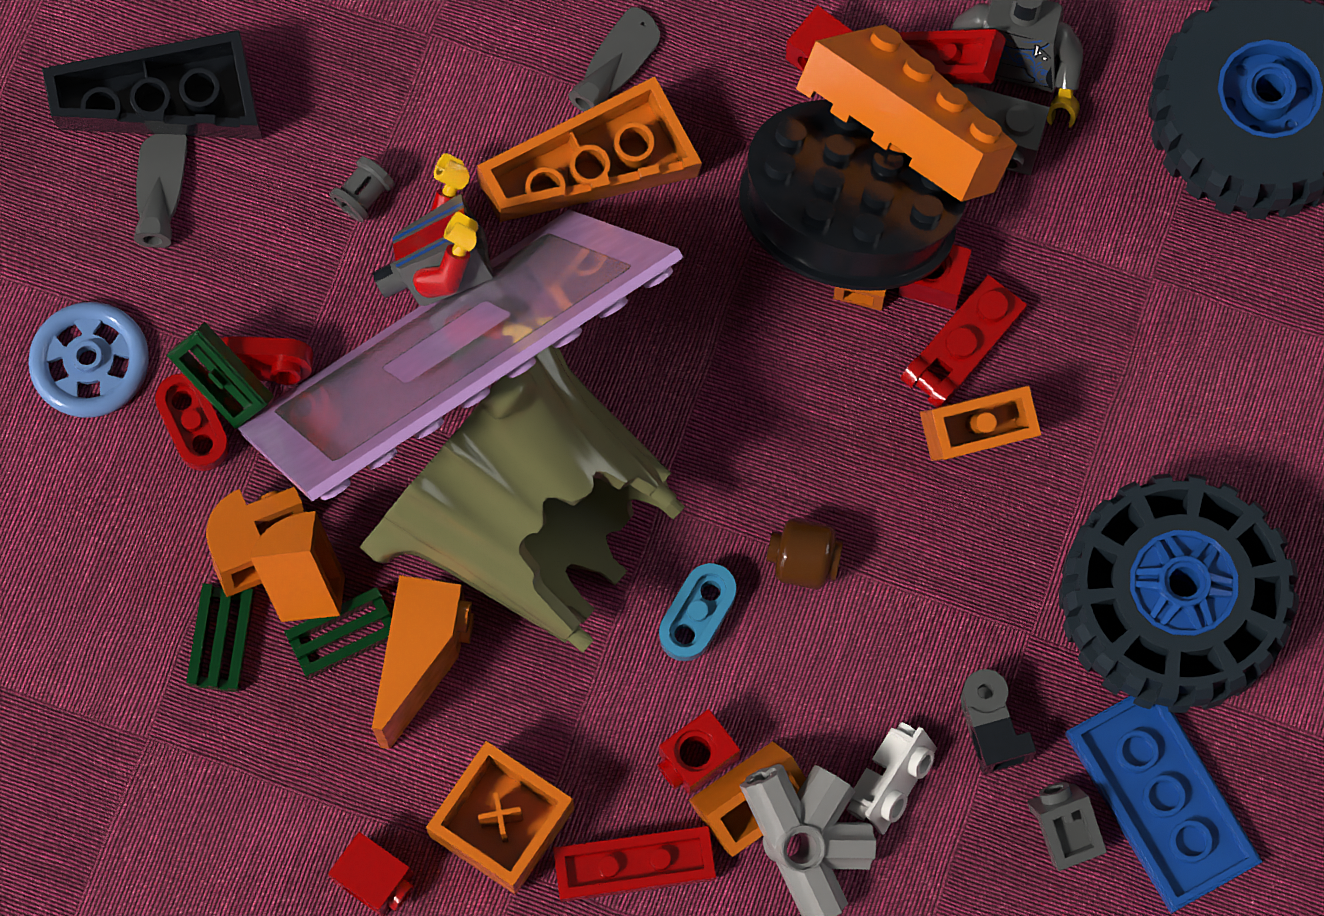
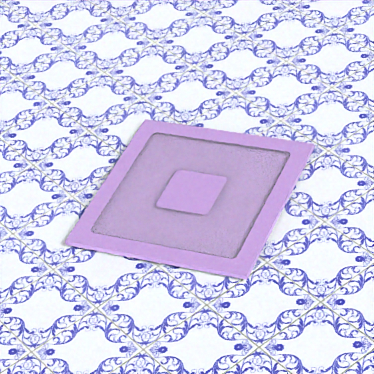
M567 210L490 261L493 274L492 279L430 305L418 307L258 411L237 429L250 444L311 501L318 497H321L322 500H328L344 491L351 484L349 477L364 467L368 466L372 470L390 461L398 453L395 447L414 435L416 439H420L437 430L444 423L442 416L459 405L462 408H468L483 400L490 393L488 386L504 375H507L508 378H513L530 369L536 363L534 356L551 344L554 348H558L577 338L582 333L580 325L597 314L600 318H604L620 310L628 302L626 295L641 285H644L645 288H650L667 279L673 273L671 266L684 257L676 247L581 213Z

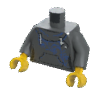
M988 0L987 3H978L956 17L951 30L997 29L1006 38V42L994 78L1053 92L1055 87L1059 88L1058 95L1055 96L1049 106L1047 122L1049 125H1052L1056 109L1064 108L1070 113L1069 128L1072 127L1080 110L1079 102L1073 96V91L1079 89L1084 49L1071 25L1063 22V6L1058 2L1049 0Z

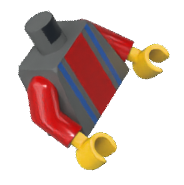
M444 153L439 158L434 169V178L445 183L443 189L436 191L431 211L393 236L395 261L373 272L375 283L385 298H389L408 288L419 305L427 306L493 278L485 231L462 194L457 193L458 190H462L468 184L470 178L469 171L461 159L448 153Z

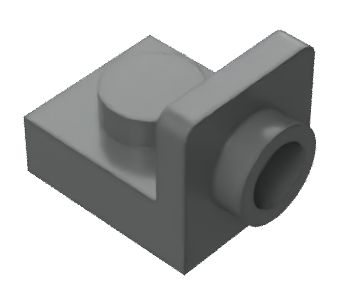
M1066 782L1051 784L1040 790V796L1027 801L1030 812L1038 819L1052 864L1058 871L1107 853L1089 796L1076 784H1068Z

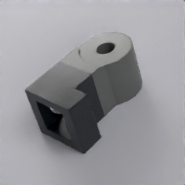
M982 669L972 673L965 681L960 698L961 708L983 775L1031 762L1036 753L1030 732L1019 735L1015 733L1005 704L1009 694L1005 679L996 671Z

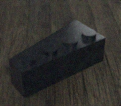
M239 30L42 68L50 114L59 130L262 139L245 47Z

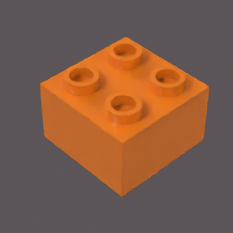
M485 741L432 817L426 829L430 838L516 895L575 808L573 798Z

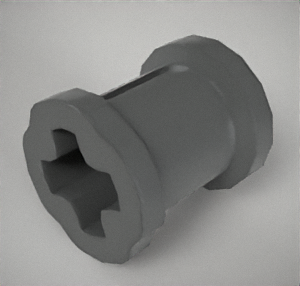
M361 156L356 161L358 168L341 188L335 187L329 193L330 198L340 209L361 223L367 219V210L384 190L390 191L395 186V182L384 169L364 156ZM366 183H368L367 186L361 191V193L359 195H356L360 191V189Z

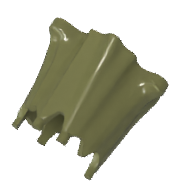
M551 344L534 356L536 363L530 369L513 378H508L507 375H504L490 389V393L480 401L465 422L410 483L384 515L380 523L361 544L360 548L373 560L380 563H388L403 554L418 556L449 572L564 643L568 640L583 653L594 639L579 625L586 621L595 608L580 596V593L571 583L565 572L566 569L573 568L600 573L615 586L627 570L612 558L613 556L607 544V534L613 531H620L634 514L632 500L636 499L656 507L658 506L672 519L685 506L676 499L677 495L668 487L666 479L671 472L591 393L571 371L559 347L554 348Z

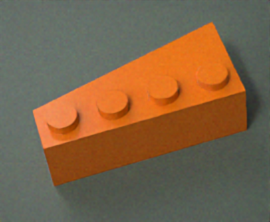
M886 24L817 40L796 87L798 91L809 98L818 93L833 104L830 112L845 123L849 122L853 117L874 132L871 141L883 149H890L909 155L912 158L909 163L912 169L961 202L995 192L1017 147V144L1002 131L996 121L985 116L968 100L967 95L963 91L951 85L935 70L934 65L930 61L918 55L902 40L901 35Z
M654 76L477 165V181L499 222L695 178L698 177L702 162Z

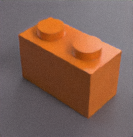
M1029 386L1016 387L919 412L931 461L946 460L1041 435Z

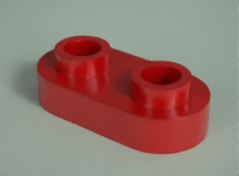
M241 336L221 338L260 381H274L282 385H293L309 377L312 372L313 350L308 344L300 340Z
M183 373L173 374L164 379L157 388L155 403L182 461L188 467L197 471H208L218 467L227 457L229 441L212 404ZM187 396L192 399L191 405L185 410H178L174 407L176 400L180 397ZM201 440H209L213 443L211 450L205 454L195 451L197 443Z

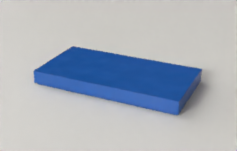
M1129 696L1067 730L1065 736L1170 914H1173L1255 868L1263 861L1174 713L1169 712L1168 706L1153 704L1151 709L1133 704L1135 697Z

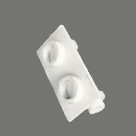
M900 722L897 729L891 728L872 758L876 764L886 768L883 776L866 768L854 787L856 791L850 799L851 803L846 810L860 820L864 821L867 817L882 835L885 834L891 822H896L902 816L907 805L909 793L917 780L925 777L933 765L934 753L937 747L923 728L918 727L915 730L903 722Z

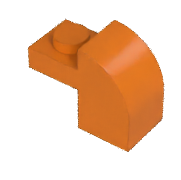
M295 486L284 491L268 492L257 501L248 505L240 489L224 497L213 509L207 523L206 538L215 572L226 597L262 584L250 559L252 549L259 537L273 524L288 516L304 512L302 501Z

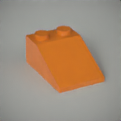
M399 575L372 723V730L380 748H392L459 658L461 643L470 644L475 614L471 613L472 602L465 600L461 584Z

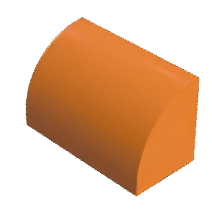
M316 511L288 516L269 527L256 541L250 559L280 621L288 622L340 616L345 574Z
M773 741L688 800L703 823L709 826V831L732 857L763 836L739 786L746 780V777L761 768L780 764L784 766L796 794L806 780L792 755Z

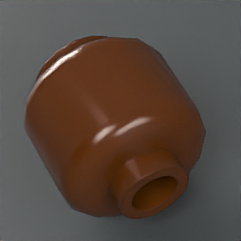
M791 518L785 523L782 533L772 531L766 561L776 563L775 575L778 581L819 590L826 585L827 580H836L844 541L836 540L835 529L830 525Z

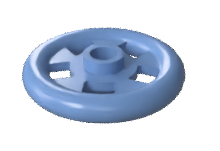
M100 302L76 303L55 312L38 329L29 352V373L38 394L54 409L67 415L81 418L104 416L126 405L141 388L149 364L147 341L139 325L124 311ZM102 323L109 325L119 333L112 344H108L102 337L94 335ZM76 325L82 335L74 338L67 347L63 346L58 340V336L69 327ZM94 351L97 355L93 363L89 365L79 363L82 353ZM115 356L129 359L128 368L123 378L109 375L114 365ZM63 359L64 368L69 376L54 381L50 373L49 363ZM100 382V396L91 398L78 397L79 383L95 384Z

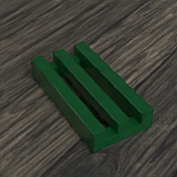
M206 322L186 336L182 342L176 344L166 355L235 429L265 407L274 397ZM188 350H190V351L199 359V361L210 371L209 373H208V372L205 370V368L191 355V353H190ZM223 387H225V388L227 389V391L241 404V406H242L244 409H242V408L233 400V398L223 389Z
M202 583L186 681L188 687L239 693L255 597L253 589H247L226 597L223 588L214 587L213 584ZM213 599L220 600L209 673L208 677H201ZM232 601L241 603L229 678L226 680L220 679L231 605Z
M375 587L342 603L340 616L308 619L285 630L284 633L306 679L309 680L387 642L392 617L378 588ZM372 605L376 608L305 644L300 642L301 639ZM382 621L384 628L310 663L308 655Z

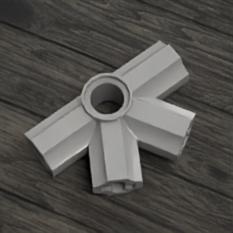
M780 764L761 768L747 776L746 780L739 786L764 836L763 847L765 853L771 860L776 862L801 916H837L841 914L843 908L848 905V902L832 869L869 870L876 855V839L870 823L837 822L856 790L836 775L817 765H814L797 794L784 766ZM800 833L801 846L794 855L788 856L787 844L790 838Z

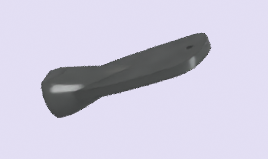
M637 7L629 8L609 32L593 56L587 68L585 78L576 84L568 94L571 103L584 112L606 101L608 97L619 91L638 72L659 44L660 31L653 18L646 11Z
M155 134L147 138L141 145L136 181V201L140 219L135 227L134 241L141 246L166 248L171 244L172 230L170 222L178 206L188 149L186 135Z

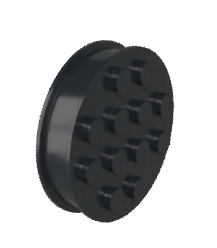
M827 99L804 102L788 107L773 115L758 129L750 144L747 167L740 183L739 206L743 220L754 239L781 264L800 275L823 284L851 290L874 291L894 289L917 282L930 275L945 261L953 246L956 226L961 220L966 201H959L909 166L912 159L909 155L890 149L885 150L871 141L874 133L872 130L853 117L849 122L845 123L830 112L833 104Z

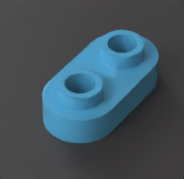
M708 563L696 567L689 574L660 624L659 640L662 649L668 656L678 661H691L700 657L707 650L736 598V582L729 570L721 565ZM709 585L717 587L720 591V596L712 601L704 599L701 595V590ZM686 628L691 630L695 637L692 642L681 644L675 638L677 631Z

